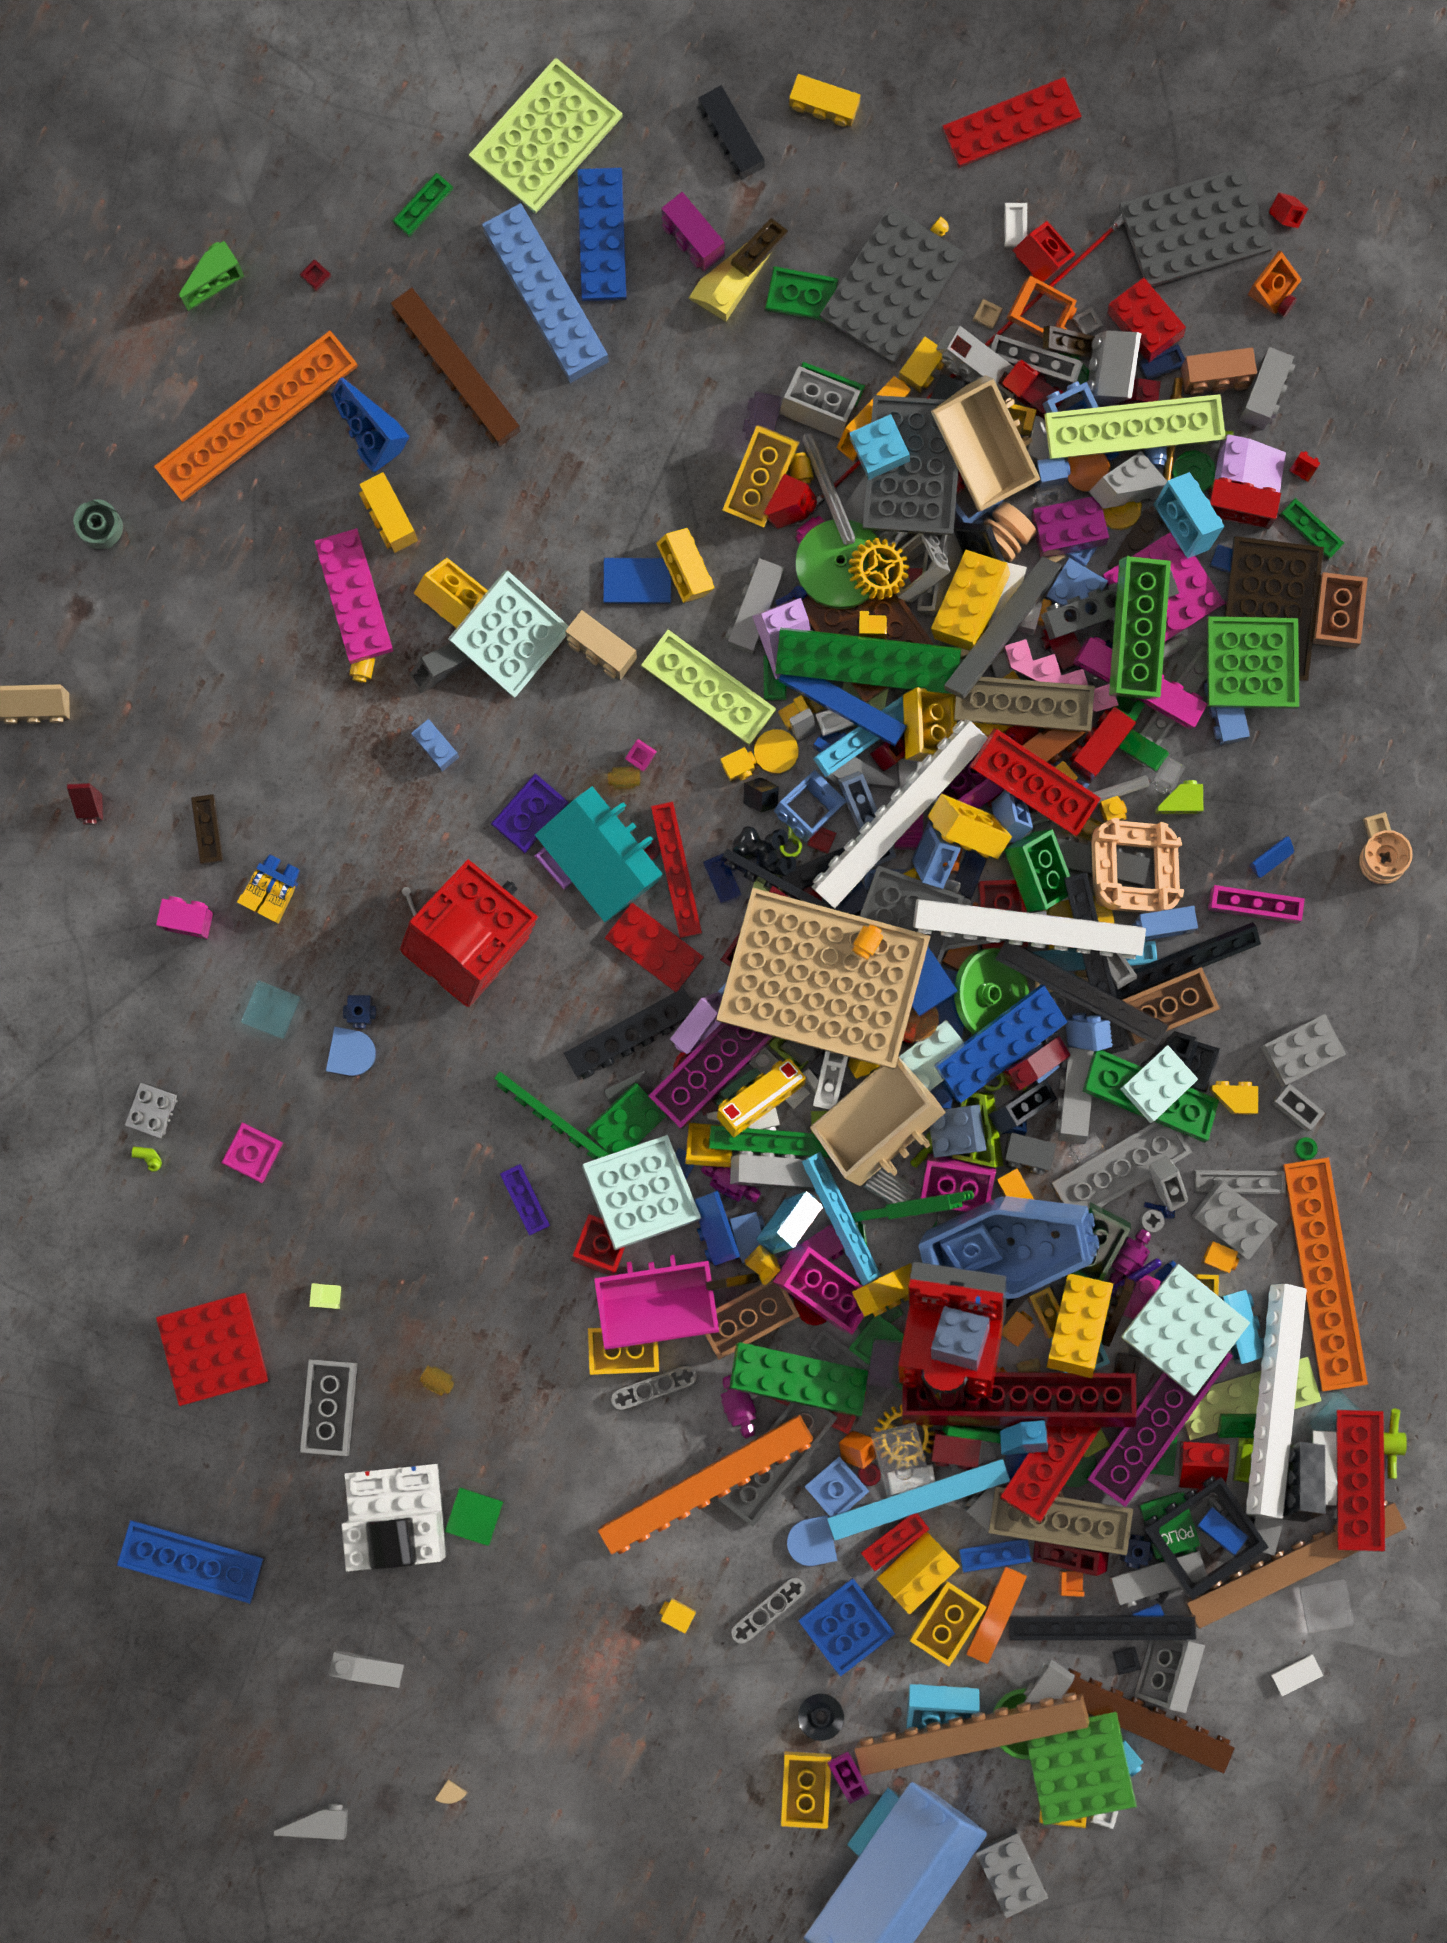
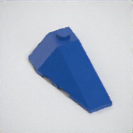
M339 378L331 396L341 417L346 419L351 429L348 432L350 437L355 438L359 449H357L360 458L372 473L376 472L402 452L410 436L394 418L347 380Z

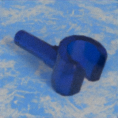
M796 586L791 593L775 602L778 606L794 597L803 600L807 597V592L802 586Z
M1144 1203L1146 1208L1163 1211L1162 1215L1164 1218H1175V1210L1169 1211L1165 1205Z

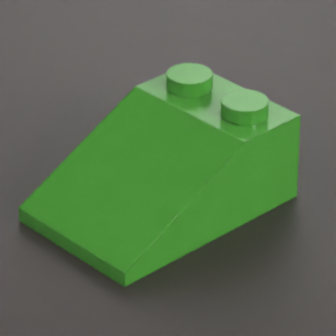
M225 241L221 243L216 242L208 248V251L204 253L179 293L188 311L244 277L238 261Z

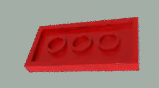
M634 903L629 905L605 937V940L674 992L680 990L704 958V956Z

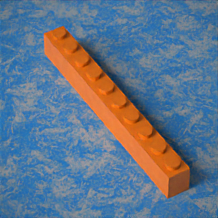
M799 1414L602 1525L598 1532L611 1555L615 1552H618L620 1555L631 1548L629 1544L635 1541L641 1543L651 1537L649 1533L657 1529L658 1532H661L671 1526L669 1522L675 1518L679 1521L691 1514L689 1512L695 1507L702 1509L711 1503L709 1499L717 1495L718 1498H721L731 1492L730 1487L736 1484L740 1487L751 1480L749 1477L753 1474L758 1473L760 1476L771 1469L769 1465L776 1461L778 1464L791 1458L789 1454L796 1450L799 1453L811 1447L810 1442L813 1441V1437Z

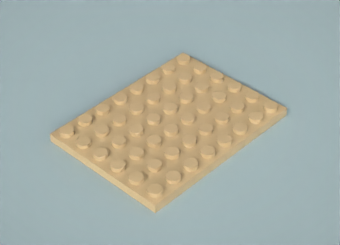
M752 888L716 1021L895 1069L930 935ZM869 924H872L882 930L880 934L883 936V939L873 956H869L868 960L852 952L854 947L852 944L863 925L868 927Z

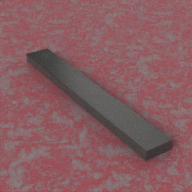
M1042 556L944 685L946 691L963 700L1062 571V565Z

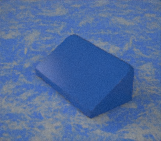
M1286 836L1250 864L1249 867L1258 878L1263 877L1294 853L1290 837Z

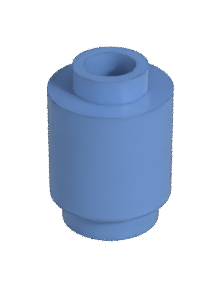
M1167 447L1144 449V455L1155 468H1162L1167 461Z

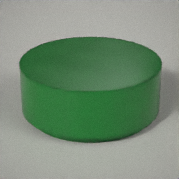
M1308 1137L1297 1140L1294 1145V1153L1301 1160L1314 1158L1318 1151L1316 1142Z

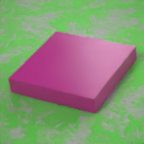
M241 1123L221 1163L263 1184L283 1142L245 1123Z

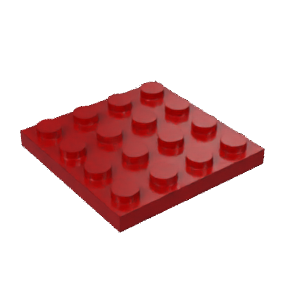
M246 1293L156 1317L179 1406L269 1382Z

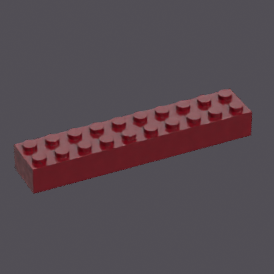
M996 1372L992 1396L986 1398H976L972 1394L966 1393L968 1377H965L963 1383L958 1388L952 1390L933 1388L927 1381L925 1385H917L916 1387H908L902 1383L903 1425L1013 1426L1020 1422L1044 1420L1046 1426L1136 1427V1373H1093V1377L1088 1378L1072 1373Z

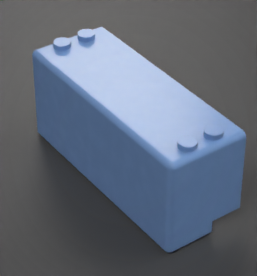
M911 1782L808 1930L804 1940L808 1943H914L986 1838V1831L936 1793Z

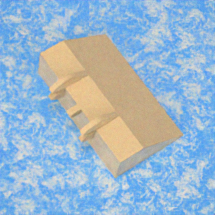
M987 375L966 385L931 411L978 512L1041 480L1026 449V446L1033 440L1029 436L1021 438L1016 427L1021 423L1018 418L1013 420L1008 408L1015 403L1014 400L1011 398L1003 400L994 379Z
M898 1056L895 1069L879 1066L812 1124L810 1128L844 1178L861 1186L882 1167L888 1173L891 1172L895 1176L897 1170L890 1160L898 1153L904 1158L909 1156L905 1147L915 1139L921 1145L923 1144L928 1148L930 1143L923 1132L946 1112L933 1094Z

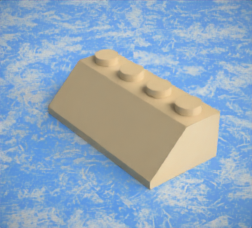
M61 684L0 686V721H4L5 724H18V721L27 720L29 724H39L41 720H49L50 723H63V719H70L69 692Z

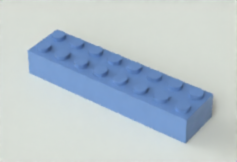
M520 203L483 223L482 227L485 236L569 383L608 363L606 350L522 204Z

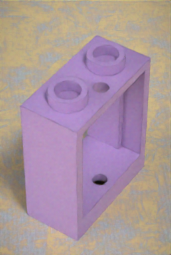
M716 992L699 1000L670 1038L675 1043L676 1049L686 1054L693 1052L722 1023L716 1021L723 995Z

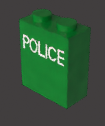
M1178 1491L1139 1503L1138 1507L1144 1526H1146L1145 1521L1154 1515L1159 1517L1165 1513L1164 1508L1173 1502L1178 1504L1183 1501L1184 1492ZM1189 1508L1159 1529L1160 1535L1173 1554L1181 1551L1183 1555L1197 1551L1196 1547L1201 1546ZM1151 1543L1150 1546L1153 1547L1154 1558H1160L1161 1561H1164Z

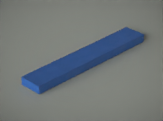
M781 674L778 678V681L893 746L897 745L907 729L905 724L824 679Z

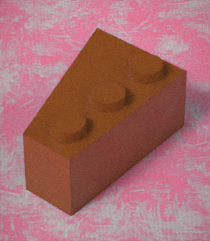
M1046 729L1025 743L1023 747L1047 763L1051 762L1053 765L1063 757L1062 752L1067 750L1069 753L1078 747L1079 743L1077 741L1087 732Z

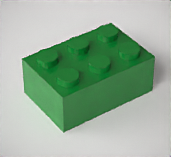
M1053 829L1034 831L1004 849L1027 912L1047 910L1068 897L1063 878L1070 876Z

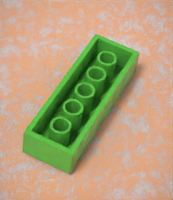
M1129 556L1119 560L1109 686L1110 696L1150 700L1160 698L1171 561Z

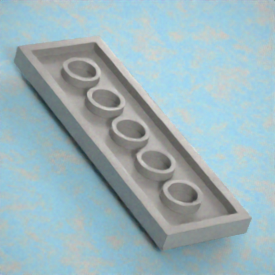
M1153 1122L1051 1184L1062 1203L1088 1206L1089 1202L1102 1207L1151 1178L1149 1164L1165 1156H1169L1174 1164L1191 1154L1192 1151L1180 1132Z

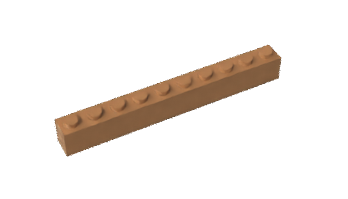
M1385 1500L1386 1539L1407 1527L1395 1503H1387ZM1336 1523L1333 1525V1530L1325 1532V1530L1313 1534V1539L1306 1543L1304 1540L1291 1545V1550L1285 1553L1283 1550L1275 1553V1556L1271 1555L1272 1559L1267 1562L1257 1561L1250 1565V1570L1244 1573L1242 1570H1239L1229 1575V1580L1223 1583L1222 1581L1218 1582L1194 1600L1188 1599L1184 1603L1190 1615H1196V1627L1200 1629L1359 1551L1337 1550Z
M1074 1692L1067 1693L1062 1698L1056 1700L1049 1697L1040 1700L1037 1704L1021 1703L1014 1709L1008 1710L1007 1707L998 1708L991 1714L985 1715V1712L973 1714L972 1718L968 1719L956 1717L950 1719L949 1723L945 1724L933 1722L922 1729L910 1727L905 1729L903 1733L887 1732L882 1737L875 1739L872 1736L864 1737L859 1740L860 1742L855 1747L861 1775H869L1088 1728L1089 1717L1083 1695H1076Z

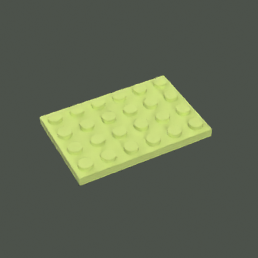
M555 58L472 150L469 158L536 214L623 117V113Z

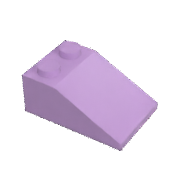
M1226 435V439L1220 441L1215 479L1220 477L1229 478L1233 483L1237 484L1248 482L1254 484L1256 488L1271 487L1280 493L1286 452L1248 438Z
M801 598L790 600L752 616L775 679H778L781 675L775 673L780 627L811 631L809 619Z

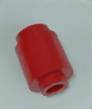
M1011 726L1007 729L1006 735L1023 746L1038 734L1039 729Z

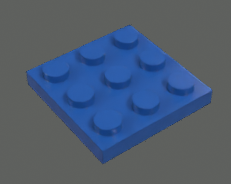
M851 1578L798 1620L840 1677L895 1635V1632L854 1578Z

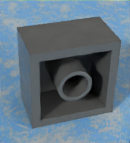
M1011 1133L1007 1137L1003 1162L1007 1163V1168L1019 1170L1025 1167L1029 1168L1028 1173L1042 1176L1044 1172L1046 1173L1051 1170L1056 1143Z

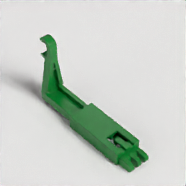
M969 1190L887 1204L886 1207L853 1212L851 1215L867 1246L865 1224H862L864 1220L882 1217L895 1219L963 1207L962 1202L973 1199L974 1193Z

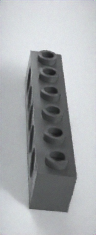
M1171 568L1168 598L1179 594ZM1118 582L1108 585L1109 590L1101 592L1099 588L1088 592L1089 597L1082 600L1080 596L1067 600L1068 605L1060 607L1059 603L1046 607L1047 612L1041 614L1049 639L1052 640L1115 617ZM1107 596L1113 600L1112 608L1108 607L1105 603ZM1086 604H1090L1092 606V615H1089L1085 612ZM1065 611H1068V612L1071 613V615H1072V621H1071V622H1067V621L1065 620V618H1064V613H1065Z

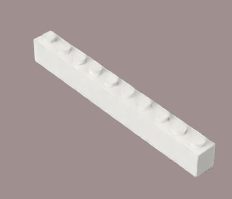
M967 719L959 721L953 727L952 735L949 738L945 737L937 745L938 750L933 755L929 754L922 761L921 764L923 766L918 772L914 771L907 777V784L902 789L898 788L890 797L892 800L886 806L882 805L876 811V817L873 821L865 823L859 830L861 834L855 840L851 839L844 846L845 851L830 861L828 864L830 867L825 873L821 872L815 877L812 888L832 907H837L980 751L988 737L971 721Z
M916 899L913 927L918 928L919 933L932 934V930L941 931L942 936L954 937L955 933L964 934L963 938L977 940V936H985L986 941L1000 942L1001 938L1009 939V944L1022 945L1023 941L1032 942L1031 946L1045 948V944L1054 945V949L1068 951V947H1074L1080 953L1090 954L1091 950L1100 951L1099 955L1113 956V952L1122 953V958L1136 959V955L1143 956L1146 928L921 899Z
M1289 1284L1270 1285L1259 1397L1256 1408L1254 1444L1251 1455V1472L1246 1502V1514L1272 1519H1283L1307 1290Z

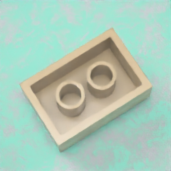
M581 610L565 631L567 641L569 642L568 645L576 652L580 650L587 655L585 658L593 665L600 664L604 668V672L612 679L617 677L621 680L637 660L634 648L583 610Z

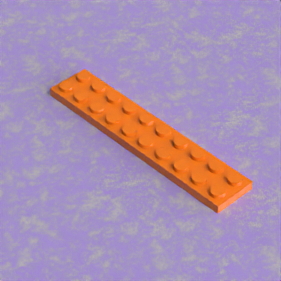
M329 330L154 466L155 469L183 503L333 387L339 378H344L355 370L358 364Z
M1329 1157L1283 1164L1303 1287L1307 1289L1306 1305L1321 1391L1368 1385Z

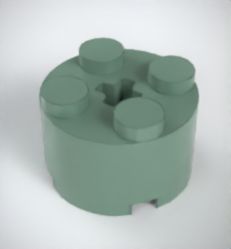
M94 499L93 501L85 502L78 507L74 514L73 522L76 533L91 548L109 549L122 535L123 521L114 507L104 500ZM102 522L101 526H94L95 523L100 524Z

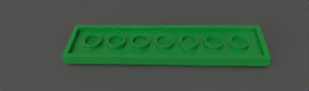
M780 627L775 673L904 689L920 687L930 692L952 694L944 689V685L959 667L961 648Z

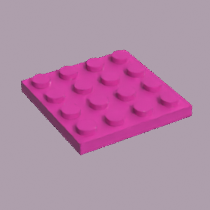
M1171 532L1131 556L1171 561L1170 568L1179 594L1168 598L1165 641L1225 604L1196 556L1187 559ZM1119 565L1102 575L1104 579L1108 580L1107 586L1118 582Z

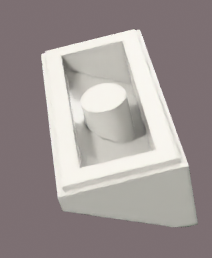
M1035 416L1031 432L1033 441L1029 444L1027 450L1033 463H1036L1037 460L1049 458L1045 419Z

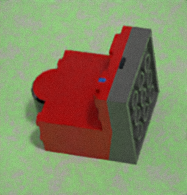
M913 1262L908 1287L909 1310L898 1364L899 1383H903L908 1387L922 1386L926 1400L939 1408L959 1406L965 1401L968 1394H972L976 1398L991 1397L1006 1315V1276ZM944 1306L989 1318L990 1329L977 1371L931 1359V1347Z

